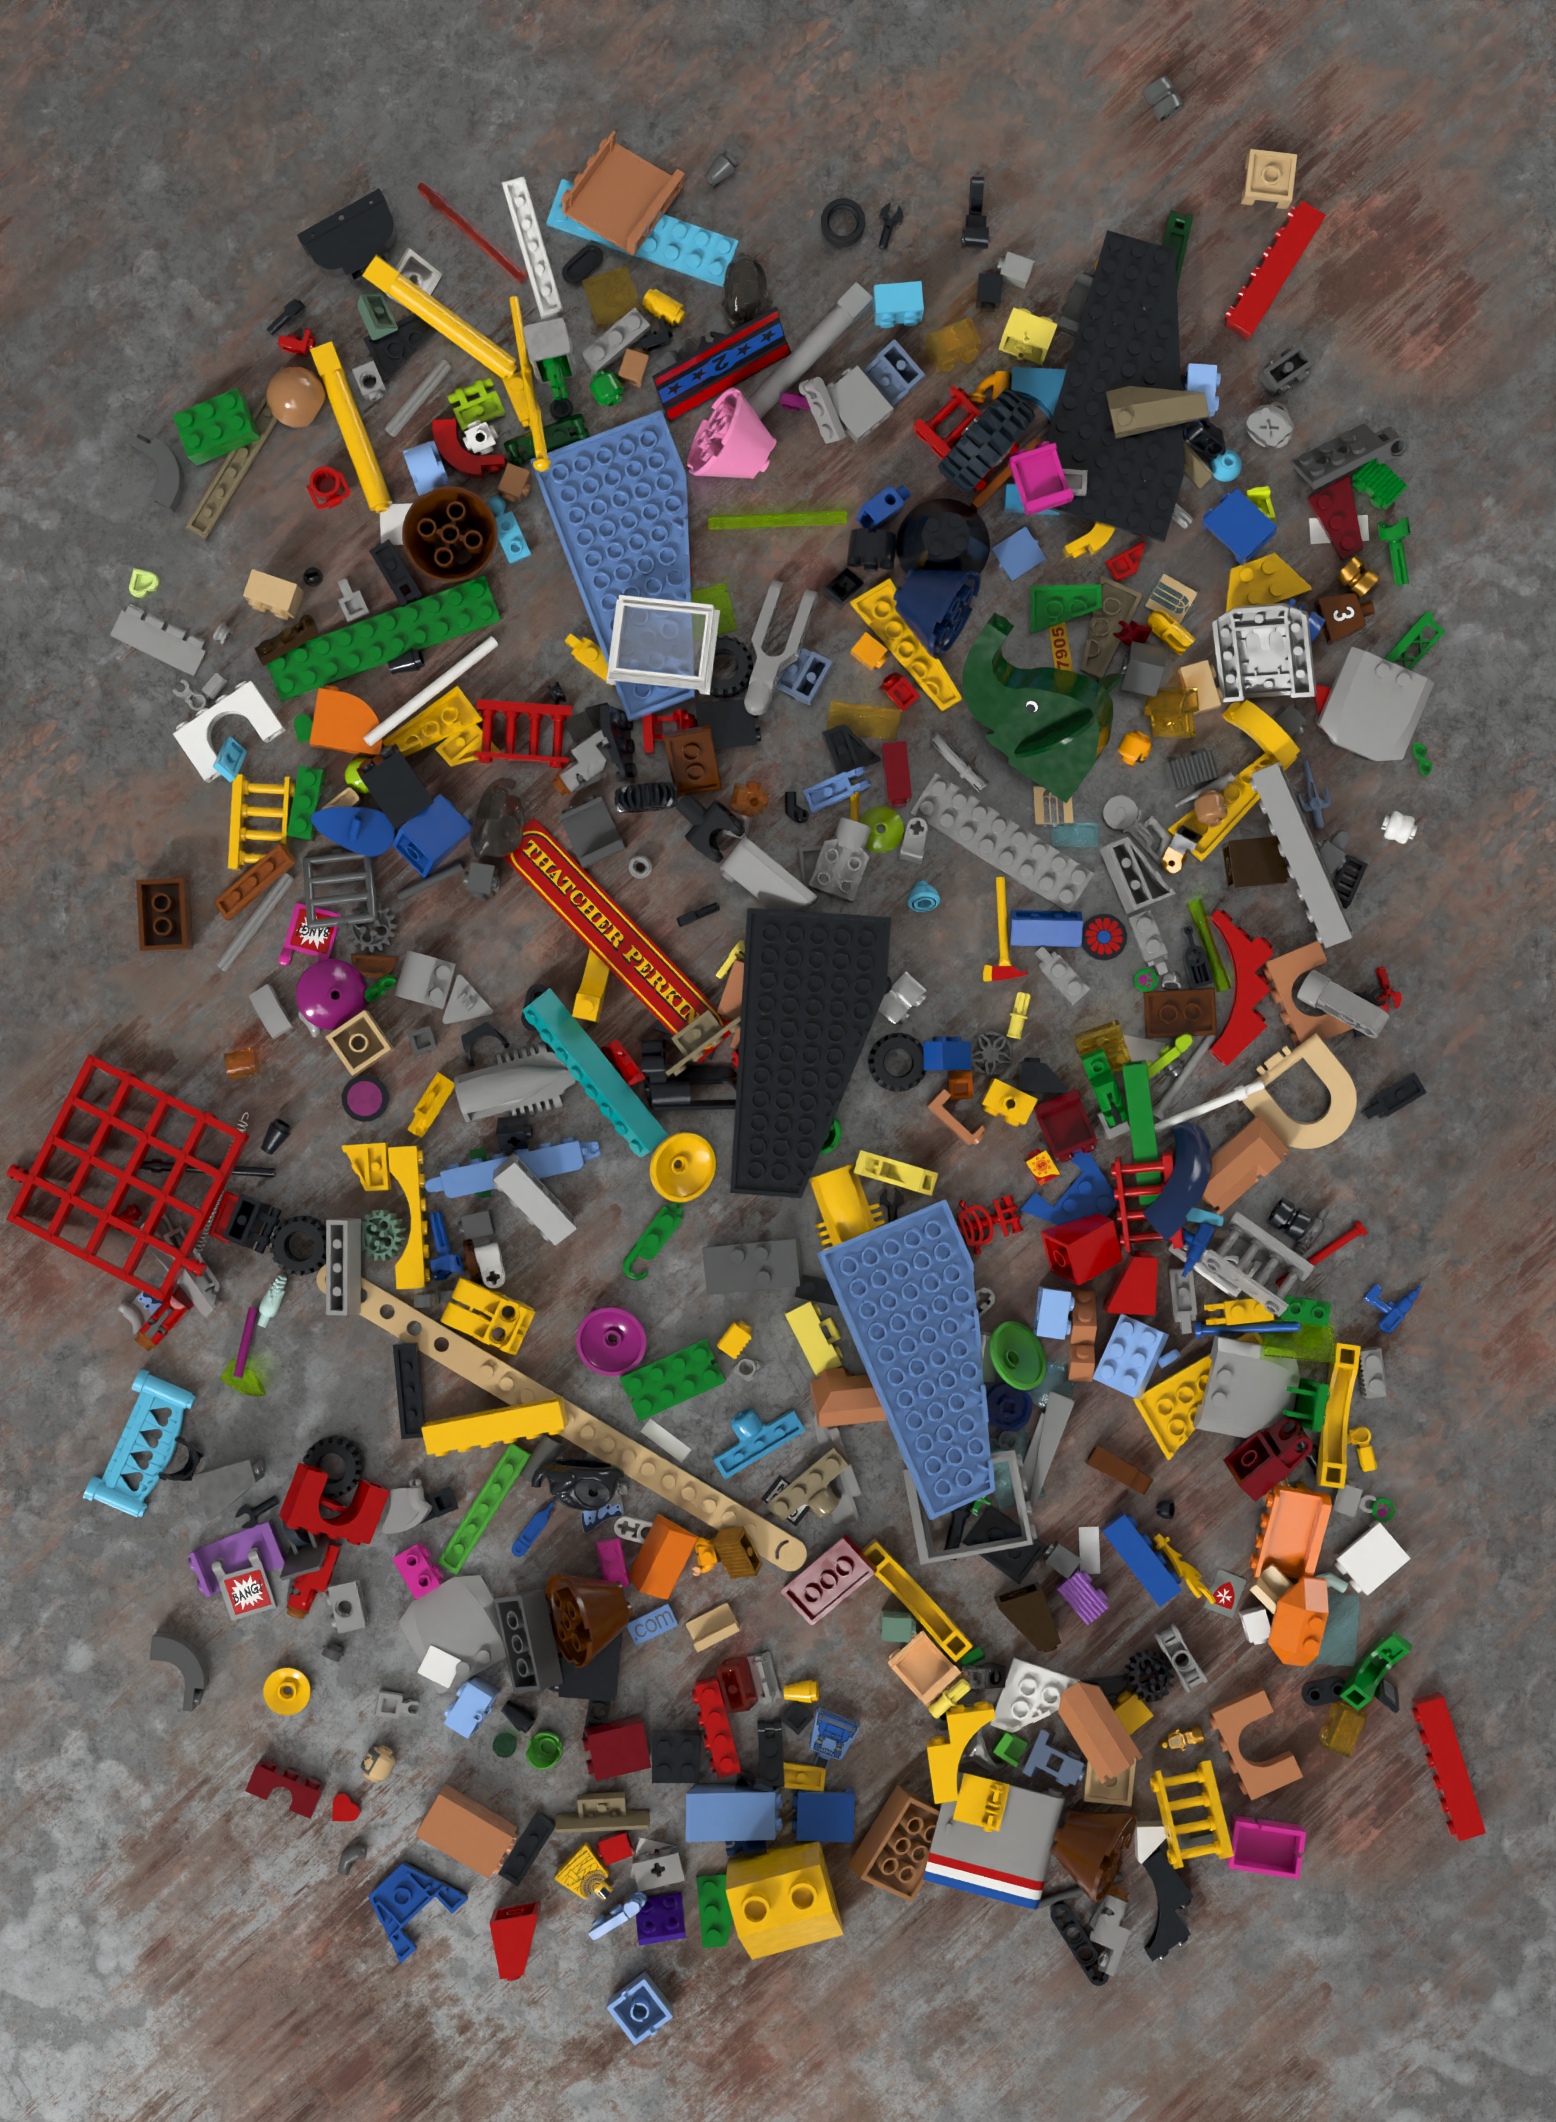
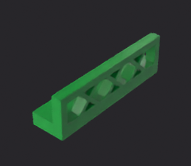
M1427 610L1383 659L1392 663L1403 661V668L1411 671L1446 631L1432 620L1435 616ZM1427 625L1437 632L1432 639L1422 640V631ZM1423 643H1428L1423 649ZM1410 644H1419V654L1417 657H1407L1406 649ZM1407 661H1412L1407 667Z

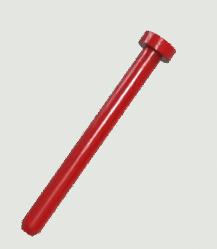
M1357 1220L1353 1223L1355 1227L1309 1257L1306 1261L1315 1266L1358 1235L1363 1237L1368 1233L1362 1223ZM1288 1272L1276 1280L1275 1283L1279 1288L1289 1275Z

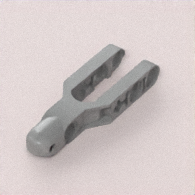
M772 580L751 639L757 660L744 699V705L748 713L762 715L768 710L781 671L798 660L817 605L818 592L809 589L805 590L784 653L771 657L764 653V649L772 629L773 616L776 609H779L780 606L779 599L783 585H785L784 582Z

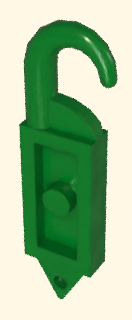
M676 1202L669 1206L664 1205L623 1261V1271L629 1279L639 1281L648 1275L647 1271L639 1275L634 1274L631 1271V1265L638 1256L642 1259L650 1260L658 1254L683 1220L681 1218L683 1202Z

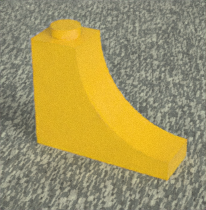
M591 949L582 983L576 995L572 1017L599 1023L610 969Z

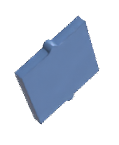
M1026 526L991 548L1000 563L999 567L1005 570L1011 581H1014L1047 559L1038 546V540H1034Z

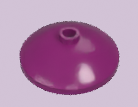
M337 959L321 960L309 966L301 975L296 988L297 1005L301 1014L311 1024L322 1029L336 1030L364 1010L366 998L364 997L367 990L366 984L361 974L351 964ZM334 990L338 992L337 999L331 998V992Z
M606 1306L592 1311L582 1320L577 1330L576 1348L580 1359L589 1369L600 1375L620 1376L630 1372L640 1363L646 1351L647 1338L643 1325L634 1314L620 1307ZM615 1334L617 1336V1340H611L609 1335Z

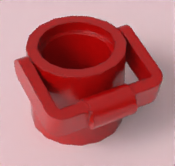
M326 466L314 470L310 476V485L306 486L317 509H323L328 506L331 509L343 503L342 500L351 494L342 472H336L331 467ZM315 495L325 503L319 505Z

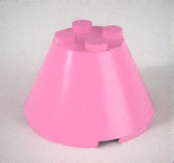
M734 387L729 388L713 403L711 408L715 410L708 420L703 419L691 444L687 466L691 468L688 472L694 476L753 479L759 471L764 472L770 463V460L767 458L774 449L777 440L768 432L743 394Z

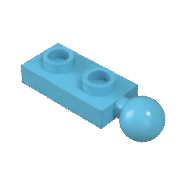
M500 496L491 497L487 505L497 517L495 519L498 528V539L509 563L513 564L531 556L513 512L510 511L506 514L504 512L506 508L505 500Z

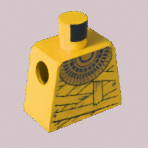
M587 1840L556 1871L554 1876L557 1882L583 1899H587L595 1892L605 1900L613 1890L604 1881L609 1875V1868L602 1859L600 1860L598 1853Z

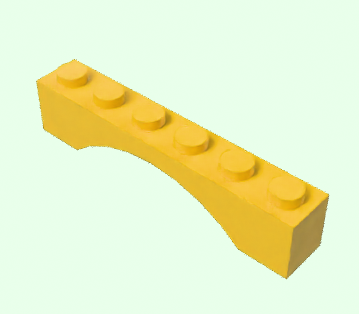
M419 1146L389 1147V1171L403 1188L411 1213V1231L408 1244L402 1257L395 1265L396 1289L425 1288L428 1286L427 1282H431V1270L426 1268V1259L430 1258L429 1244H425V1235H428V1222L424 1221L423 1212L427 1211L426 1197H422V1188L426 1184L425 1174H421L420 1164H424V1152L419 1149Z
M1342 1343L1331 1344L1327 1378L1330 1397L1326 1403L1324 1412L1325 1423L1321 1429L1315 1485L1338 1489H1344L1348 1418L1352 1392L1358 1372L1361 1346Z
M876 1537L861 1550L878 1569L874 1575L900 1599L955 1662L973 1647L971 1640Z

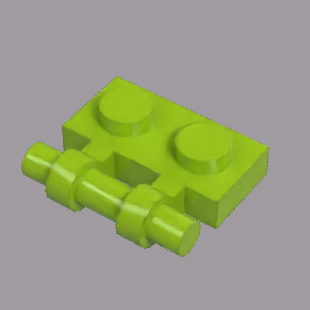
M490 377L482 381L478 379L474 381L475 384L463 389L461 387L457 388L454 393L447 395L450 404L458 401L461 403V406L454 408L453 411L463 433L469 430L467 425L477 420H480L481 423H487L506 414L496 390L489 394L485 390L494 386ZM479 392L481 397L467 402V397Z

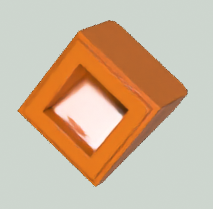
M971 1070L948 1071L950 1100L973 1098Z

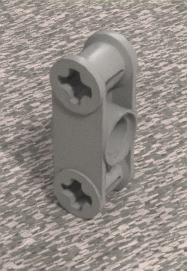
M1174 1623L1160 1634H1153L1162 1651L1170 1660L1177 1673V1677L1187 1693H1190L1191 1689L1200 1683L1208 1682L1201 1668L1193 1659ZM1178 1654H1186V1659L1183 1662H1175Z

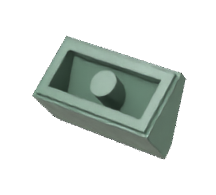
M383 293L360 294L357 307L372 340L379 339L398 329Z

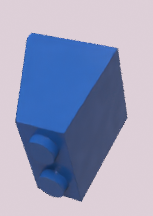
M441 794L433 800L434 803L412 817L399 829L392 844L424 879L469 836L473 829L470 821L464 815H460L454 809L452 802Z

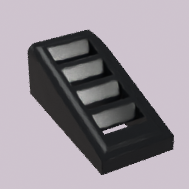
M1348 854L1345 855L1344 858L1347 860L1337 872L1333 881L1334 888L1344 909H1347L1351 904L1368 865ZM1347 865L1359 870L1358 873L1346 868ZM1343 874H1345V875H1347V876H1350V877L1354 878L1355 880L1352 881V880H1350V879L1344 877ZM1339 883L1350 887V890L1340 886Z
M1382 1678L1374 1696L1392 1712L1397 1713L1400 1710L1398 1691L1387 1680Z

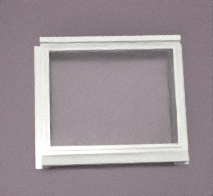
M619 595V600L617 599L606 683L616 685L617 681L697 689L700 694L710 695L720 610H715L714 605Z

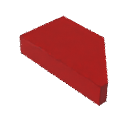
M1144 541L1105 561V565L1115 582H1119L1137 572L1145 547Z

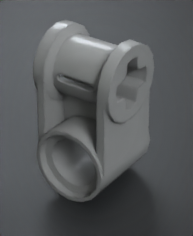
M915 817L908 821L898 859L922 863L928 825L924 819ZM916 821L920 822V827H923V831H919L917 835L914 834L913 829H910V826L915 825Z

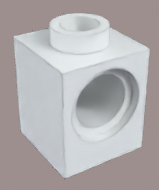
M1261 1605L1239 1611L1246 1639L1250 1643L1254 1642L1255 1645L1267 1642L1271 1628L1265 1608Z

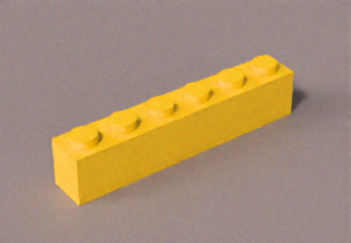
M563 1396L429 1421L421 1429L427 1455L435 1454L436 1457L447 1455L449 1451L458 1449V1452H465L471 1450L472 1446L480 1445L481 1448H487L495 1445L494 1442L503 1441L504 1444L515 1442L517 1438L526 1436V1439H534L539 1437L540 1433L549 1432V1435L559 1434L568 1425Z

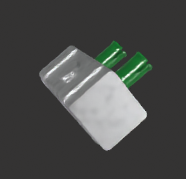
M562 318L526 325L524 327L526 349L530 363L533 366L535 378L540 384L550 382L554 400H560L559 389H561L563 399L567 398L569 394L567 393L565 379L576 376L577 368L571 337L568 336L566 323Z

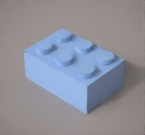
M1121 1314L1092 1379L1141 1400L1169 1334Z

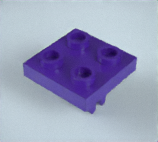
M681 1892L646 1898V1903L636 1913L639 1946L686 1938Z

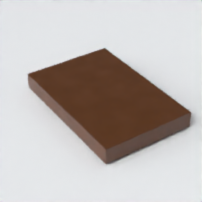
M710 724L663 733L672 781L676 785L678 797L689 793L692 795L722 789Z
M1215 988L1143 992L1146 1039L1178 1037L1184 1034V1032L1190 1033L1192 1036L1217 1035Z

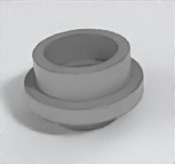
M635 856L629 862V872L633 877L644 879L650 875L652 863L646 856ZM638 863L645 865V869L641 872L636 870Z

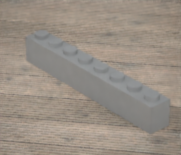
M1280 760L1251 773L1252 778L1249 779L1254 792L1258 791L1261 797L1259 801L1260 808L1264 814H1268L1271 821L1268 823L1273 836L1277 835L1280 844H1278L1279 852L1282 857L1286 856L1289 862L1287 870L1292 879L1296 878L1299 887H1296L1298 896L1301 901L1305 900L1308 906L1306 909L1310 922L1314 921L1318 929L1315 930L1318 942L1320 944L1324 943L1325 948L1352 938L1354 935L1353 929Z

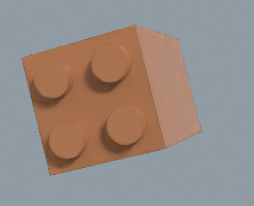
M445 1783L415 1836L488 1879L492 1873L497 1875L506 1857L504 1853L509 1854L518 1837L515 1834L516 1825Z

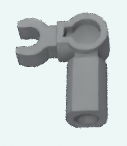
M215 671L201 688V693L197 690L192 691L191 684L183 679L180 682L185 685V690L179 692L173 689L172 691L179 698H185V702L191 709L199 712L204 708L209 709L210 699H214L228 681Z

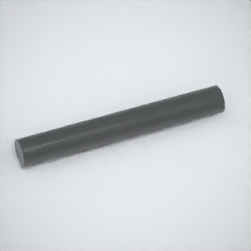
M460 862L396 892L397 896L402 901L464 871Z

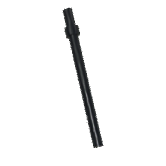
M152 1159V1161H143L139 1170H151V1173L171 1172L175 1162H163L162 1159ZM188 1165L185 1171L186 1173L207 1174L191 1165ZM212 1165L218 1169L221 1167V1165ZM235 1166L231 1175L275 1178V1168Z

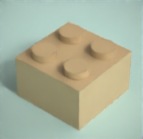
M252 569L243 597L249 601L248 604L253 609L264 613L268 609L274 613V616L288 620L289 617L296 619L305 592L295 583Z
M367 1010L362 1011L326 1036L352 1076H357L395 1050Z

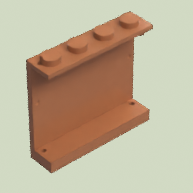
M612 131L608 138L605 137L601 141L597 154L591 155L584 172L578 173L572 189L566 190L561 199L562 213L635 256L683 188L685 173L676 169L672 176L617 144L616 132Z

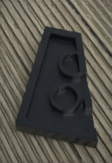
M415 313L397 321L398 329L376 340H372L370 335L363 338L384 382L438 331Z

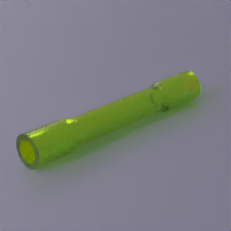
M1199 899L1188 903L1212 969V976L1217 991L1221 992L1232 988L1216 948L1202 900Z

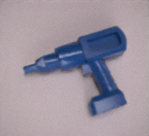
M1201 1223L1196 1234L1183 1228V1236L1187 1240L1185 1245L1190 1247L1183 1268L1182 1277L1184 1278L1193 1269L1195 1263L1199 1262L1215 1233V1228L1209 1223Z
M1375 1283L1363 1296V1299L1385 1313L1377 1325L1381 1331L1390 1334L1411 1309L1412 1303L1416 1300L1418 1292L1422 1287L1419 1285L1415 1290L1410 1291L1405 1298L1402 1297L1396 1304L1392 1301L1387 1304L1378 1298L1382 1288Z

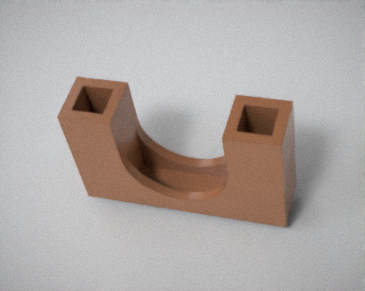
M1318 941L1302 946L1263 964V976L1271 982L1273 987L1271 995L1275 1003H1279L1282 1008L1280 1016L1283 1023L1290 1027L1292 1033L1289 1034V1037L1294 1047L1301 1045L1315 1033L1324 1041L1353 1029V1027L1328 1013L1317 1017L1303 1014L1297 1009L1292 1000V986L1296 978L1305 971L1327 963L1325 954Z
M1261 1686L1209 1709L1212 1716L1208 1717L1213 1730H1219L1221 1738L1218 1741L1223 1752L1228 1751L1231 1757L1228 1763L1233 1774L1238 1773L1241 1779L1237 1783L1243 1796L1247 1794L1251 1800H1254L1303 1777L1290 1750L1263 1762L1250 1761L1244 1758L1239 1751V1736L1244 1727L1274 1712Z

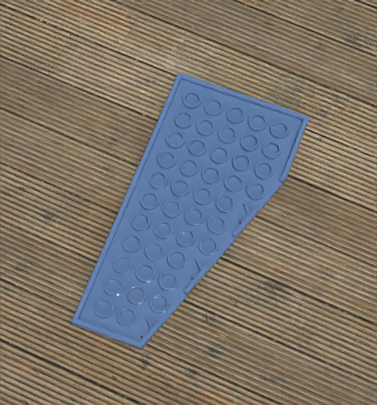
M662 410L547 453L548 459L551 460V465L544 472L537 471L534 468L533 462L536 461V457L530 459L607 666L609 665L617 599L619 600V595L691 602L687 476ZM626 606L618 668L694 676L692 613ZM617 681L615 685L629 722L695 697V689Z
M946 1199L817 1253L929 1520H933L994 1492L995 1481L988 1433L989 1418L986 1387L983 1380L980 1346H982L980 1324L976 1307L973 1276L974 1264Z

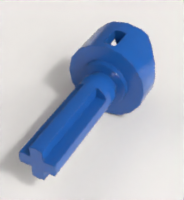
M441 1211L430 1213L429 1219L438 1255L436 1259L430 1262L434 1280H445L451 1273L465 1272L461 1255L451 1254Z

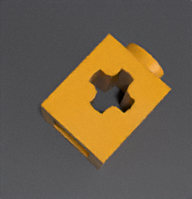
M867 632L859 639L850 653L871 671L875 667L880 669L888 659L885 656L888 649Z

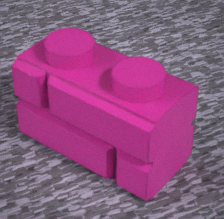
M616 1536L597 1541L596 1548L603 1579L611 1582L619 1581L622 1587L629 1586L630 1579L628 1578L629 1573L624 1550L622 1549L621 1537Z

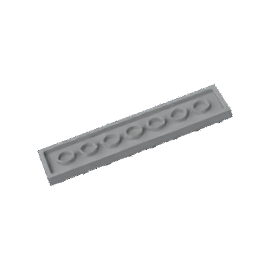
M937 773L934 774L910 812L915 817L924 819L928 825L1068 913H1070L1094 875L1093 872Z

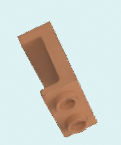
M941 1089L926 1107L965 1144L971 1145L973 1143L977 1145L985 1136L983 1131L986 1128L983 1125H979L970 1133L942 1107L951 1095L945 1089Z

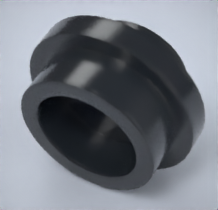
M562 397L560 400H554L550 405L551 416L557 421L572 416V403Z

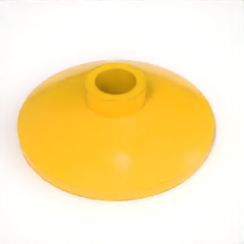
M281 1668L274 1671L267 1678L263 1688L266 1704L272 1711L280 1715H293L300 1712L307 1705L311 1695V1687L307 1677L294 1668ZM285 1686H290L293 1690L292 1693H286L284 1690Z

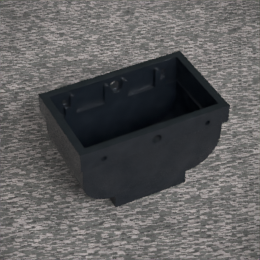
M380 188L297 234V237L307 255L312 257L317 268L323 274L329 277L346 275L351 283L362 277L376 254L386 262L391 260L388 250L396 241L397 230L386 199ZM340 215L344 216L343 220H339Z

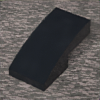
M450 1486L424 1496L425 1500L432 1506V1510L421 1523L459 1508Z

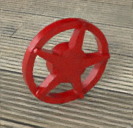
M321 1494L320 1505L333 1512L334 1510L341 1513L345 1512L347 1508L345 1505L332 1498H325V1495Z

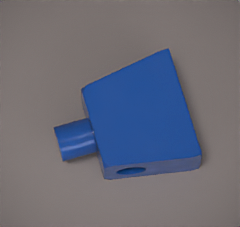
M901 485L896 490L892 486H888L862 505L856 519L863 528H869L868 532H876V529H881L901 512L905 505L904 501L911 494L904 485Z

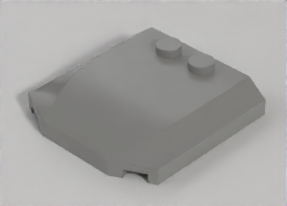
M1285 603L1236 606L1212 622L1219 686L1223 696V701L1221 702L1245 701L1246 698L1291 695V698L1313 697L1316 695L1308 612Z
M1350 646L1343 658L1317 725L1326 732L1333 744L1372 761L1402 760L1434 682L1381 657Z
M1215 1335L1210 1354L1212 1363L1202 1404L1198 1403L1193 1427L1248 1439L1258 1430L1263 1432L1280 1419L1288 1417L1282 1414L1283 1409L1293 1410L1297 1393L1286 1391L1287 1386L1298 1387L1301 1378L1295 1352Z
M482 1574L455 1575L442 1582L439 1587L416 1600L414 1599L398 1622L421 1663L430 1646H434L462 1661L456 1665V1675L449 1688L432 1681L439 1694L450 1690L506 1657L494 1600L495 1597Z

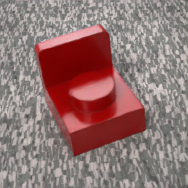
M306 328L303 341L298 336L287 334V337L280 335L277 344L282 351L308 358L310 349L315 348L316 338L312 330Z
M897 672L889 674L879 687L902 712L920 697L908 680Z

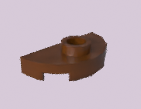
M351 953L352 963L358 972L370 978H382L390 974L396 967L399 956Z
M464 1240L465 1258H462L464 1269L466 1272L470 1271L474 1283L484 1284L476 1260L473 1240Z

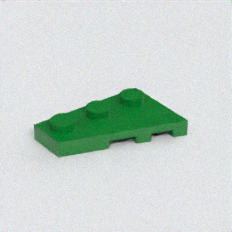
M1102 584L1030 586L1031 634L1102 609Z
M727 1873L696 1875L703 1948L727 1945L733 1919L725 1890Z

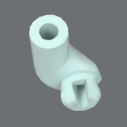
M1331 1572L1316 1576V1578L1327 1580V1588L1332 1586L1341 1593L1348 1586L1347 1582Z

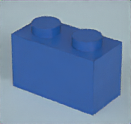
M933 1037V1042H923L924 1070H971L970 1041H961V1037Z

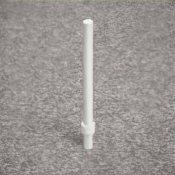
M1259 1080L1247 1086H1238L1234 1088L1235 1091L1155 1123V1133L1235 1100L1242 1101L1248 1098L1247 1095L1264 1089L1263 1082Z

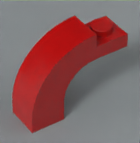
M456 419L432 420L433 437L437 449L444 461L459 474L473 479H484L483 470H487L488 473H500L501 469H506L505 455L477 456L466 452L459 443Z

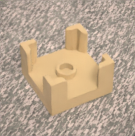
M1250 149L1245 163L1247 174L1241 204L1253 205L1255 200L1278 202L1276 208L1288 209L1293 196L1297 154Z
M1085 1757L1087 1763L1085 1784L1082 1783L1081 1790L1083 1800L1131 1806L1136 1758H1133L1135 1764L1111 1779L1106 1775L1107 1781L1102 1783Z

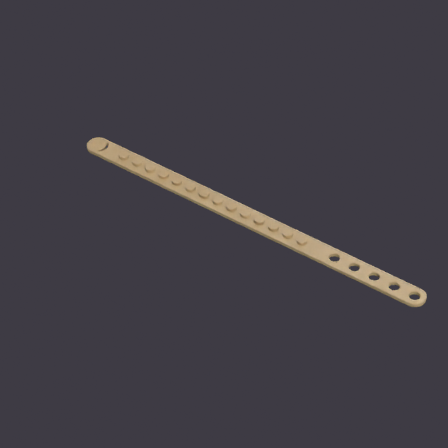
M326 1264L319 1270L316 1279L319 1289L325 1294ZM361 1276V1288L367 1292V1299L361 1303V1313H359L361 1316L406 1343L418 1342L419 1351L511 1406L560 1397V1395ZM385 1304L391 1305L395 1310L394 1316L390 1319H386L381 1315V1307ZM411 1321H418L421 1324L422 1330L420 1334L412 1335L409 1333L408 1324ZM444 1337L448 1340L449 1347L446 1351L441 1352L436 1349L435 1341L437 1338ZM563 1398L568 1425L559 1435L600 1460L624 1470L625 1475L718 1531L722 1528L729 1529L730 1527L737 1528L738 1526H743L757 1554L781 1569L795 1571L804 1564L807 1557V1549L802 1541ZM788 1540L789 1542L781 1546L779 1550V1558L776 1559L775 1551L777 1549V1546L781 1542Z

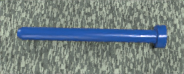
M1195 1322L1196 1338H1202V1335L1301 1330L1299 1322L1201 1325V1322Z

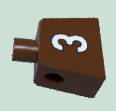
M1354 593L1318 598L1314 604L1317 614L1325 619L1322 630L1328 646L1363 629L1366 625L1364 617L1375 614L1372 601L1359 604L1357 595Z

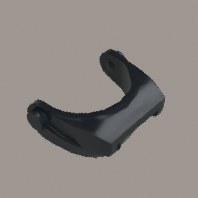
M484 1022L473 1030L461 1035L462 1044L468 1057L466 1061L469 1066H475L470 1056V1048L472 1043L480 1037H496L505 1048L509 1047L508 1040L488 1022Z
M175 1437L174 1440L188 1448V1461L180 1471L171 1474L159 1472L158 1476L164 1481L166 1479L192 1481V1476L197 1465L200 1463L201 1457H203V1453L186 1441L184 1437Z

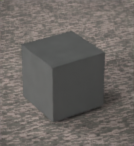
M1132 641L1128 655L1124 656L1121 674H1123L1121 689L1156 697L1165 668L1166 649Z

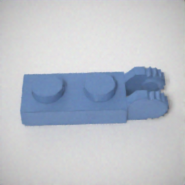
M861 766L847 773L843 772L804 790L803 793L811 812H818L855 795L856 792L872 785L870 780L861 781L853 786L850 779L863 775L866 772L865 767Z
M635 1893L629 1897V1901L623 1906L620 1903L612 1908L610 1914L606 1917L604 1914L597 1917L592 1922L594 1926L589 1931V1936L595 1941L636 1915L646 1903L647 1897L644 1893Z

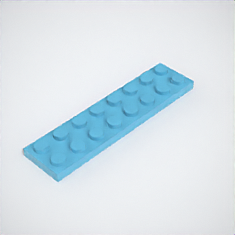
M562 179L546 222L547 226L630 254L562 213V196L566 190H571L574 186L573 182ZM663 215L635 256L724 287L739 241Z

